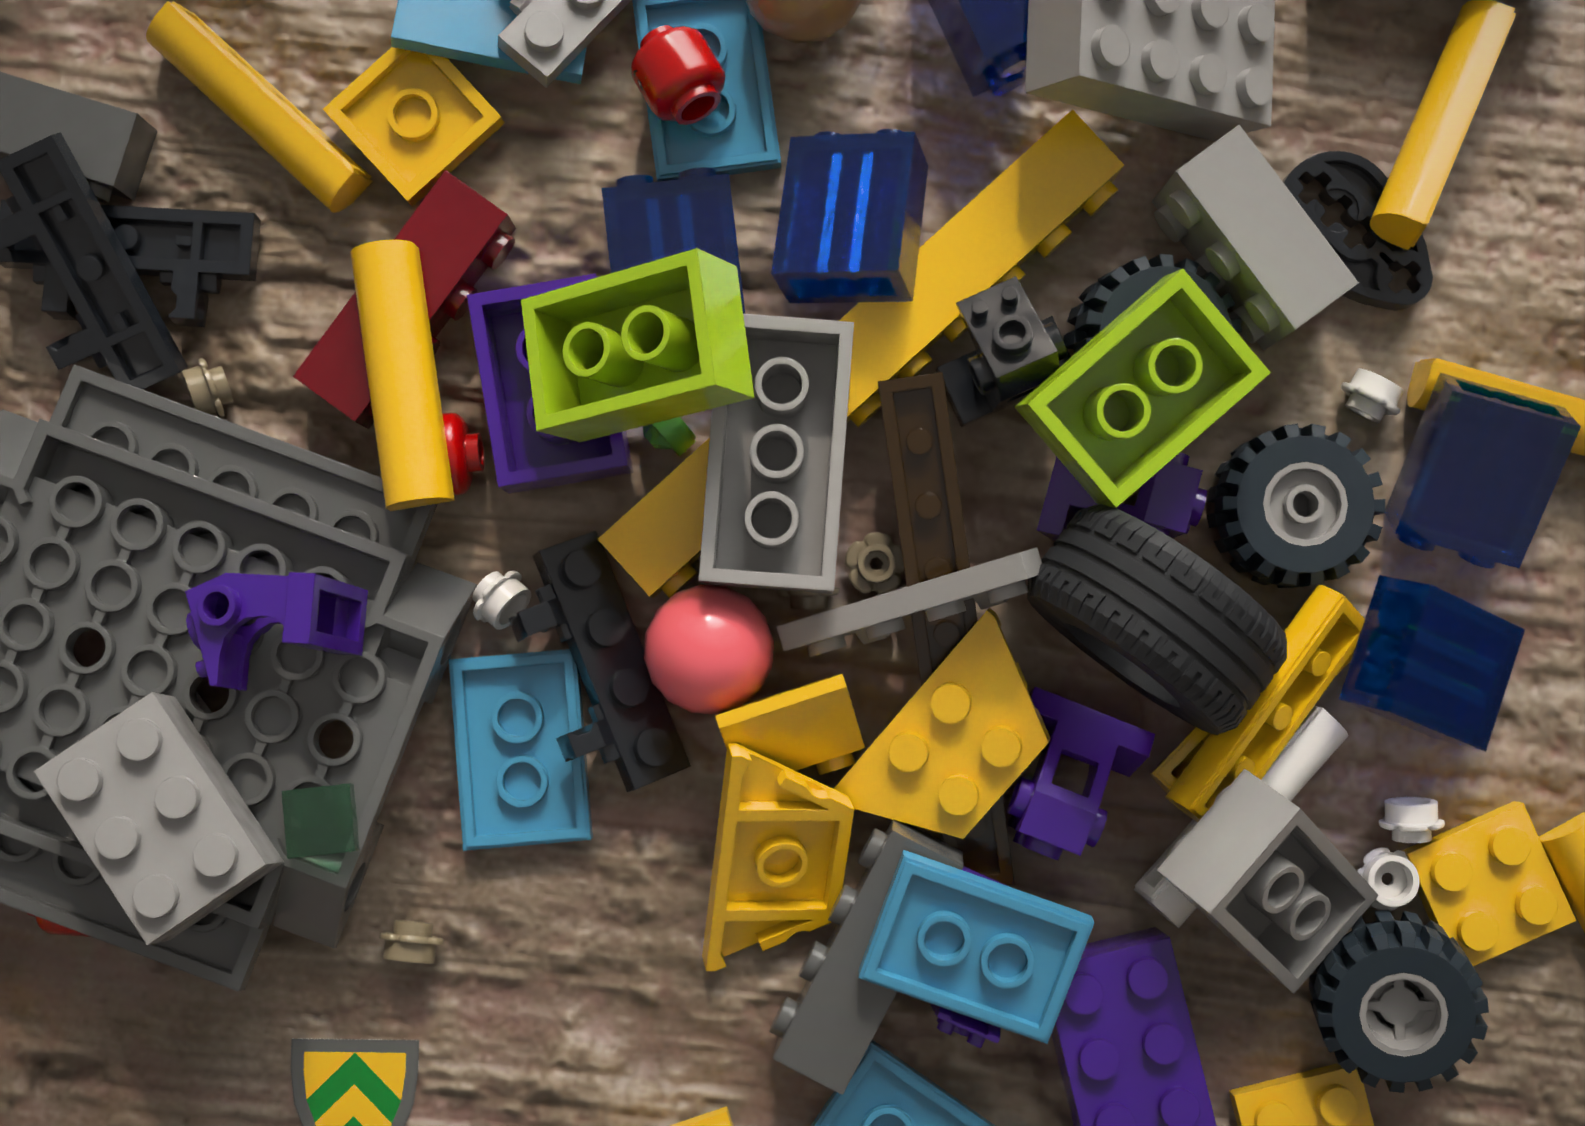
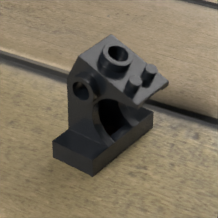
M1015 276L956 303L976 350L937 367L936 373L943 372L946 395L960 426L963 427L1023 400L1070 359L1071 356L1065 347L1064 340L1053 316L1042 321L1040 320Z

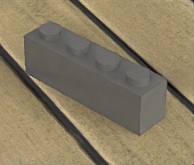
M0 72V159L50 135L61 132L99 202L109 204L112 194L135 201L157 134V130L138 113Z
M891 820L885 833L876 828L872 831L857 862L866 867L857 887L853 889L845 884L828 917L829 921L837 924L826 946L818 941H815L798 975L807 980L797 1001L789 997L784 999L769 1030L770 1033L778 1036L773 1054L774 1060L841 1095L846 1090L897 991L859 979L858 970L902 851L906 850L960 870L964 867L963 852L910 824Z

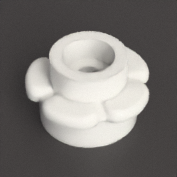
M1358 368L1351 382H1343L1341 386L1342 390L1350 396L1345 406L1366 419L1380 423L1384 414L1396 416L1401 411L1397 404L1404 390L1376 373Z
M515 570L508 571L505 576L495 571L482 579L472 596L473 601L476 602L473 610L474 617L477 620L489 622L497 630L508 627L510 625L508 619L516 616L517 612L525 610L531 599V591L520 582L522 575Z
M1423 797L1386 799L1384 801L1385 817L1379 820L1380 827L1392 830V840L1402 843L1432 841V831L1440 830L1445 826V821L1438 819V801Z
M1380 847L1371 850L1364 856V865L1357 872L1379 895L1371 906L1379 910L1392 911L1413 900L1418 892L1420 879L1416 867L1407 859L1404 851L1396 850L1390 852L1388 848ZM1385 873L1392 875V882L1388 885L1382 882V876Z

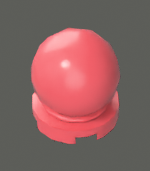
M700 584L675 593L656 610L645 634L644 660L652 683L669 702L691 713L720 714L741 707L762 689L773 666L774 640L766 617L749 597L727 586Z

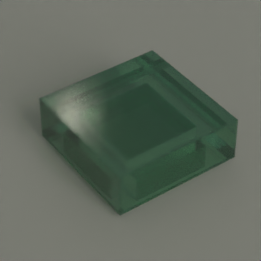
M347 783L282 791L287 859L360 851L354 784Z

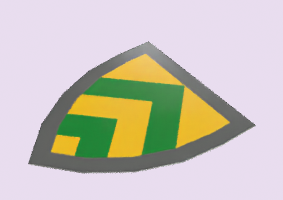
M291 1040L293 1098L302 1126H405L415 1099L419 1069V1040Z

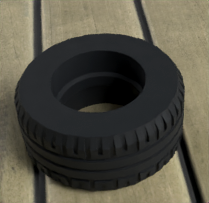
M1098 504L1077 511L1068 523L1067 528L1061 532L1053 543L1054 546L1050 547L1041 559L1042 564L1040 565L1038 575L1028 579L1027 600L1059 633L1109 672L1154 703L1187 723L1214 735L1238 727L1247 714L1246 710L1252 708L1260 697V693L1266 689L1273 679V675L1278 672L1287 659V638L1285 632L1277 621L1242 588L1211 564L1163 532L1134 516L1110 506Z

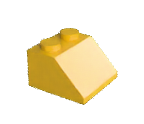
M836 674L715 715L726 749L727 743H738L795 771L816 764L819 775L830 773L855 764L852 752L865 748L843 674Z

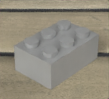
M1240 125L1176 170L1152 200V203L1157 208L1154 216L1161 230L1173 242L1181 240L1195 259L1194 262L1199 263L1196 272L1198 276L1211 271L1220 280V283L1214 289L1216 292L1219 291L1221 295L1230 293L1236 305L1231 307L1233 311L1230 313L1231 320L1240 318L1242 328L1240 335L1250 343L1257 341L1263 351L1299 328L1359 283Z
M151 692L34 771L146 945L173 939L284 863V860L174 696Z
M1246 769L1238 775L1230 786L1218 794L1212 807L1192 830L1174 845L1170 855L1157 869L1161 875L1236 946L1292 993H1295L1379 896L1298 806Z

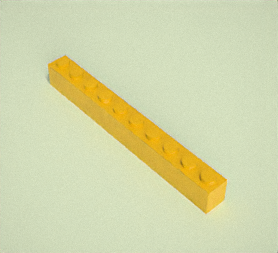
M1073 109L839 320L854 322L847 423L851 420L859 428L881 408L878 381L896 379L897 377L917 376L933 360L926 352L944 335L952 343L967 331L956 306L957 302L1015 276L1020 282L1026 276L1020 266L1036 251L1044 259L1048 257L1072 234V231L1066 226L1071 219L1082 209L1090 217L1093 216L1119 191L1112 182L1116 179L1124 164ZM710 438L598 538V541L647 595L653 599L662 591L671 598L698 574L691 565L701 556Z

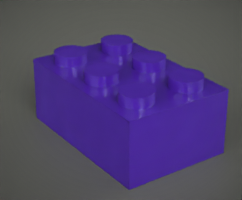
M596 273L467 295L498 487L508 494L633 473L627 431L583 442L536 431L521 300L597 278Z
M1153 927L1087 943L1051 1033L1073 1125L1217 1126L1170 937L1158 928Z

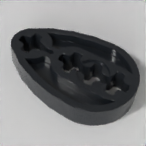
M1328 151L1307 158L1296 166L1282 182L1359 282L1342 296L1364 305L1393 311L1407 309L1425 298L1431 289L1433 274L1423 235L1421 234L1414 247L1406 250L1383 240L1370 227L1371 217L1388 180L1385 174L1368 159L1350 152ZM1298 179L1305 184L1311 183L1314 179L1319 181L1323 186L1318 194L1319 199L1327 206L1334 204L1336 201L1341 203L1345 210L1342 212L1340 219L1347 227L1352 228L1359 223L1365 227L1367 232L1364 234L1362 241L1367 248L1362 244H1358L1352 249L1349 248L1343 241L1349 232L1340 223L1335 222L1329 227L1324 225L1320 220L1325 213L1324 207L1316 199L1308 204L1301 201L1298 195L1304 187ZM1404 267L1412 275L1406 282L1412 292L1404 288L1395 293L1388 286L1393 279V275L1388 268L1396 272Z

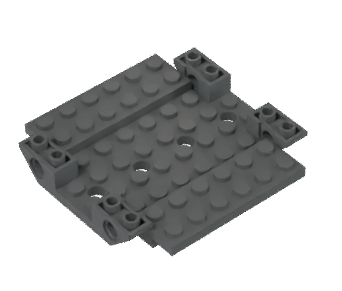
M75 364L72 367L50 421L39 419L36 422L2 409L0 411V903L238 992L245 990L273 918V926L331 948H337L384 828V825L378 823L377 820L423 703H433L473 601V592L477 587L475 583L418 562L413 568L438 504L389 511L385 507L382 478ZM289 572L316 573L368 590L362 656L337 655L283 643V625L277 624L265 634L260 635L253 645L249 662L247 691L229 689L227 703L216 712L207 713L200 708L197 703L196 692L199 684L207 677L201 678L196 671L195 664L203 660L201 650L195 646L187 629L186 618L190 608L185 591L224 573L288 576ZM251 619L247 622V624H253L256 621V619ZM97 630L105 641L104 655L96 664L83 667L74 656L75 642L84 632ZM151 692L176 697L284 860V863L173 939L146 945L34 771ZM333 721L345 722L353 733V745L350 751L338 759L328 758L319 746V735L322 729Z

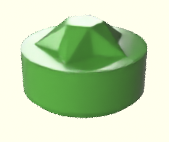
M680 417L643 426L644 437L655 449H672L679 457L696 443L695 439L697 437Z

